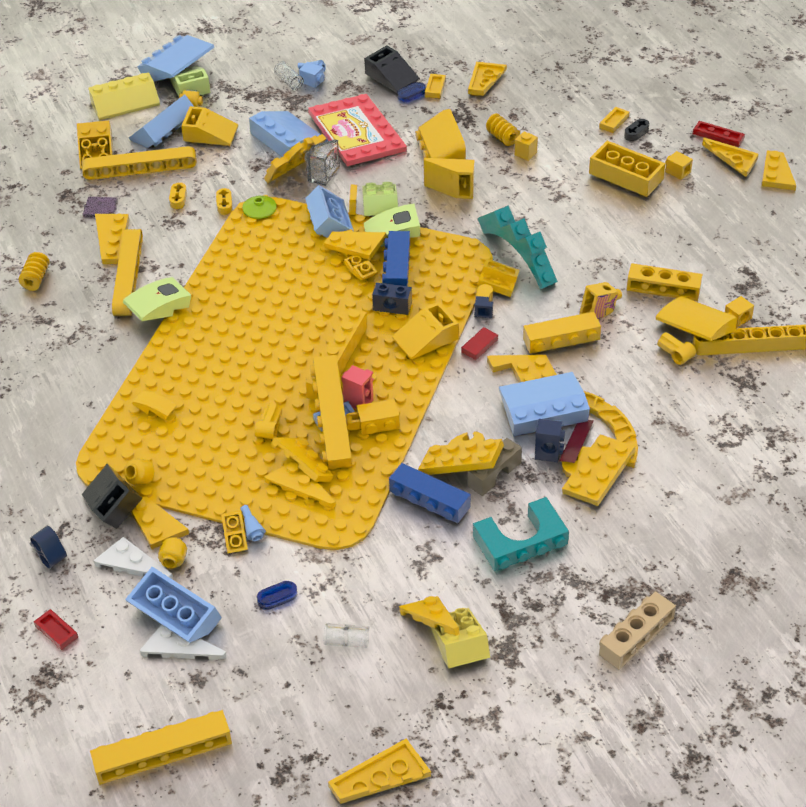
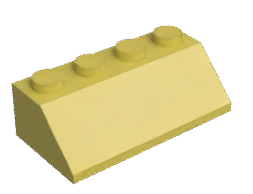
M149 72L88 88L91 104L99 121L160 105L155 84Z

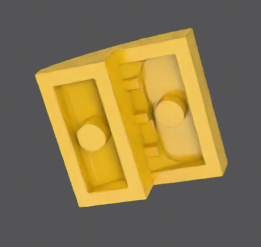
M486 259L477 286L488 284L492 286L493 292L511 297L520 270Z

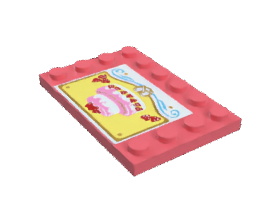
M360 94L359 96L331 101L308 108L309 115L346 166L407 151L406 144L367 94Z

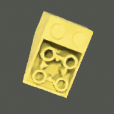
M458 608L454 612H450V615L459 627L460 635L448 634L444 632V627L439 625L436 628L431 627L442 658L448 668L490 658L487 634L469 608Z

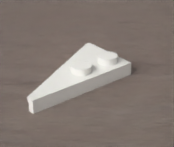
M124 537L93 560L96 567L101 568L102 565L113 567L114 571H125L128 574L142 577L151 567H154L173 580L171 572Z
M162 624L140 649V654L143 657H148V654H161L163 658L177 657L184 659H195V656H208L209 660L225 659L227 657L226 651L200 638L189 643Z

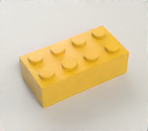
M607 140L590 157L589 174L648 197L663 181L666 163Z

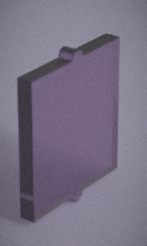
M88 196L87 202L84 204L83 217H95V214H114V210L117 209L118 199L116 197Z

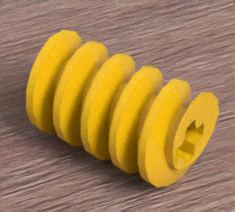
M498 113L492 114L487 120L486 130L506 146L515 144V139L521 134L520 130H517L515 126Z
M33 252L28 255L18 278L23 288L29 291L39 289L50 263L47 255L40 252Z

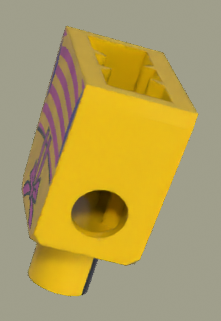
M607 282L587 285L579 314L594 312L598 320L611 314L614 311L616 300L622 298V292Z

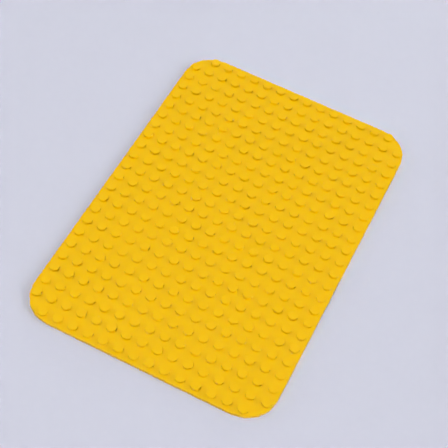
M271 197L276 202V211L267 218L254 219L244 214L242 208L244 202H240L230 213L184 286L192 295L189 308L174 310L173 316L163 319L80 450L76 460L77 474L82 482L89 486L106 464H109L141 497L147 496L161 508L222 523L221 514L241 511L240 508L242 506L248 505L251 514L266 530L265 535L319 549L340 550L350 548L363 541L374 528L390 493L389 477L405 460L473 311L477 288L479 287L477 283L486 259L493 261V256L490 249L476 238L420 227V236L410 238L408 287H412V305L409 315L373 311L372 294L376 282L382 283V274H386V272H383V262H387V260H384V250H387L385 246H381L373 258L369 260L377 270V274L360 280L345 266L344 259L346 257L343 253L325 248L324 242L327 237L318 235L314 231L313 222L310 219L311 216L306 203ZM359 214L349 215L354 232H365L364 222L372 217ZM440 302L459 323V339L411 360L392 339V336L423 308ZM352 308L367 313V329L339 376L341 391H343L342 375L352 365L363 370L373 371L372 403L395 399L399 412L400 429L362 435L360 429L352 431L347 429L352 467L329 469L333 474L331 482H318L335 500L336 507L331 508L320 505L316 499L309 498L307 500L290 491L282 490L280 485L272 482L269 485L265 482L264 476L292 462L293 459H288L284 456L285 451L279 446L275 448L271 444L273 439L255 437V425L257 420H261L267 405L270 403L277 404L282 408L277 438H304L323 462L322 451H325V445H321L319 435L323 431H320L313 420V414L320 410L316 411L315 400L307 398L305 382L311 374L310 365H313V357H321L348 309ZM144 390L167 398L177 404V407L164 420L152 411L146 414L134 406L132 402ZM146 459L153 464L155 473L149 484L134 485L127 481L124 471L130 460ZM242 514L243 523H244V528H245V522H244V519H245V518H244V516H243V514Z

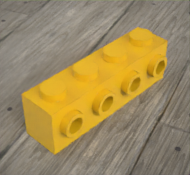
M594 312L523 326V340L529 354L600 340L601 325Z

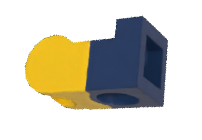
M482 284L477 288L474 317L493 318L492 286Z

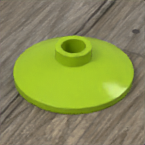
M259 195L247 199L243 203L242 208L246 216L254 219H263L271 216L276 211L277 206L271 197Z

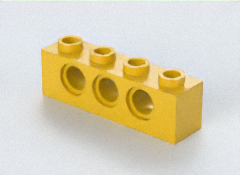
M631 263L626 290L672 298L682 296L698 301L703 274Z

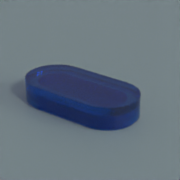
M421 82L410 84L398 91V99L402 102L416 99L425 94L426 85Z
M283 581L262 589L257 594V604L260 608L269 610L288 603L297 597V586L292 581Z

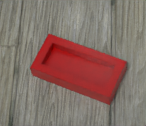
M483 327L461 347V353L477 360L498 341V334Z
M51 609L34 621L35 627L61 650L78 638L77 632Z

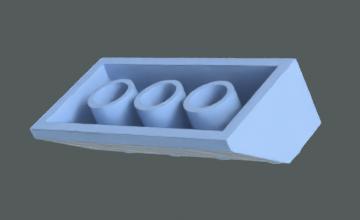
M183 95L130 136L129 139L146 148H149L151 145L156 147L162 142L161 138L163 136L166 139L173 133L171 131L173 128L177 130L181 127L189 107L193 106V104L186 95Z
M154 567L149 569L125 599L128 603L189 643L209 635L222 618L213 605Z

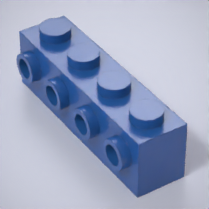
M389 231L388 238H385V249L387 250H384V260H387V262H383V272H386V274H382V283L408 286L410 231Z
M401 463L389 477V491L394 495L403 497L413 504H418L430 512H435L447 520L459 523L471 507V494L404 463Z

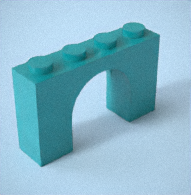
M547 497L528 503V518L537 530V533L529 539L513 540L501 533L492 517L473 523V538L494 572L506 569L519 562H525L532 557L543 555L548 551L562 548L568 544L569 530Z

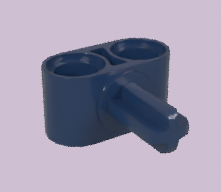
M45 526L30 537V546L34 547L40 560L48 569H51L67 557V553L57 534L50 526Z

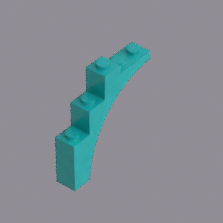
M509 205L477 218L483 234L498 235L514 247L528 265L540 289L558 282L544 250L547 246L541 231L531 234L525 218L515 221Z

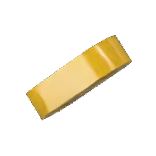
M179 182L171 186L169 202L170 207L173 209H181L185 206L187 190L184 183Z
M227 188L219 189L216 192L217 211L221 215H228L233 210L231 191Z

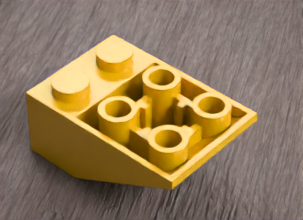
M190 106L181 125L183 141L231 146L238 129V124L207 108Z
M109 120L76 123L80 169H82V162L86 158L113 155L112 128Z
M424 158V186L457 199H473L475 160Z
M436 302L418 312L392 336V339L413 360L458 340L459 323L440 302Z

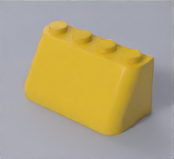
M451 109L442 110L419 126L418 131H415L416 140L419 141L420 150H423L424 158L466 159L465 142Z

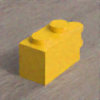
M395 399L356 405L357 412L345 415L347 429L351 431L360 429L362 435L400 429L399 412Z

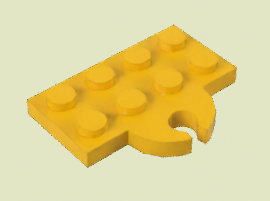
M323 134L315 135L311 138H305L303 143L298 142L283 157L280 159L277 157L271 161V166L266 170L267 173L264 180L268 184L316 156L323 146L326 137Z
M475 431L473 433L474 437L470 439L466 432L456 436L448 445H433L429 447L418 470L425 474L433 475L494 468L504 444L502 439L485 440L482 433Z
M600 434L591 447L582 446L575 463L562 461L563 472L569 478L562 487V493L599 506L635 453V446Z

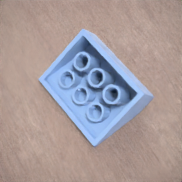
M178 35L173 38V42L164 44L162 46L163 49L154 51L152 53L153 56L143 59L142 63L137 67L140 73L149 72L153 81L172 78L212 50L214 45L189 35Z
M261 111L249 118L250 133L282 157L298 142L303 143L305 138L321 135L289 111ZM326 138V140H325V142H324L323 145L329 143V141L327 140V138Z
M573 372L499 387L513 437L536 432L539 419L561 421L562 426L588 421L590 408L585 393Z

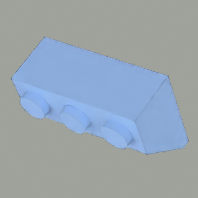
M320 185L305 198L314 231L318 235L328 238L332 231L353 230L342 198Z

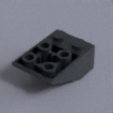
M387 45L364 58L365 74L396 93L420 80L398 51Z
M106 464L82 493L91 510L104 523L116 529L143 499L109 464Z

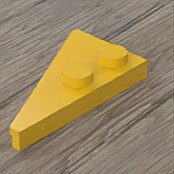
M703 138L702 146L745 177L748 176L758 160V153Z
M295 460L264 476L265 482L269 485L272 482L280 485L282 490L290 491L307 500L313 498L325 507H336L335 500L318 482L312 480L298 468L299 463Z
M429 596L424 598V600L399 606L402 616L411 614L415 621L422 622L433 628L439 625L444 627V632L448 634L460 635L458 625L438 596Z

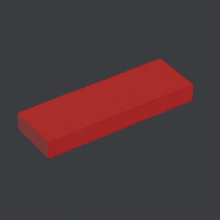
M698 121L692 133L738 148L745 138L744 133L703 121Z

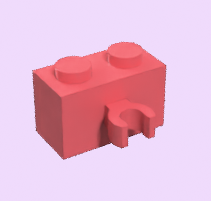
M352 365L348 371L343 373L341 381L343 383L342 394L344 402L348 401L352 408L357 409L356 405L372 403L373 371L363 370Z

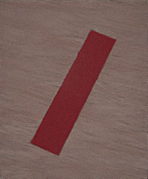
M594 420L576 424L559 461L575 463Z

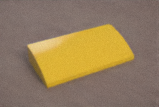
M682 296L668 303L656 315V320L709 341L736 331V316Z

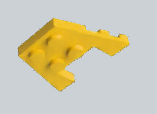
M546 355L487 356V362L492 372L512 368L519 383L557 375Z

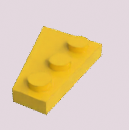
M476 62L468 87V94L484 96L507 70V65Z
M767 150L762 186L796 191V183L784 152Z
M332 231L325 240L324 246L330 250L352 256L357 255L363 259L371 260L385 241V238H387L386 232Z
M273 438L271 444L275 448L278 446L285 451L283 455L288 459L292 458L299 463L298 468L315 482H331L333 474L311 448L307 440L304 438Z
M147 496L142 497L143 499L131 512L151 549L160 547L167 538H181L189 534L187 527Z

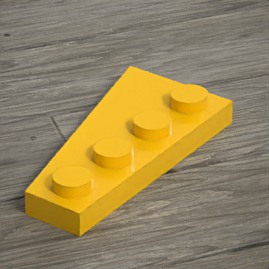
M95 214L102 264H118L123 230L128 229L129 214Z
M406 738L328 781V787L339 803L342 804L431 777V771Z

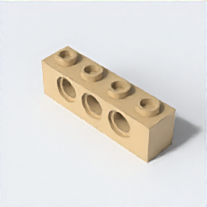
M656 591L650 597H645L637 609H632L623 622H618L609 635L605 634L599 642V655L620 670L674 619L676 605Z

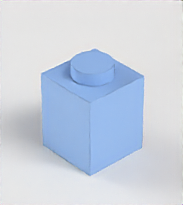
M307 62L299 69L300 83L316 88L324 81L325 75L322 66Z

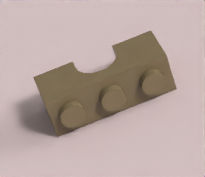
M509 438L503 440L504 447L494 468L468 471L467 486L482 497L496 485V478L501 470L509 474L521 464L522 447Z

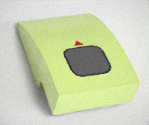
M415 204L395 207L377 214L364 222L365 232H386L388 238L389 231H410V238L419 237L420 224Z
M173 277L139 288L123 299V303L141 321L170 317L173 316L174 310L189 308L192 295Z

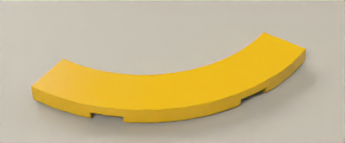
M584 391L590 408L589 413L602 420L610 428L616 440L635 446V453L626 465L635 468L638 445L632 424L616 406H611L605 402V399Z

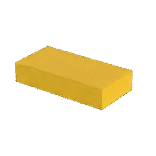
M430 74L425 97L441 99L446 75Z
M615 107L599 123V128L614 133L629 118L630 112Z
M351 184L349 215H356L357 185Z

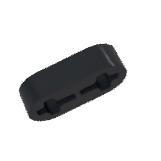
M638 119L625 128L624 138L627 141L633 142L644 136L649 131V121Z

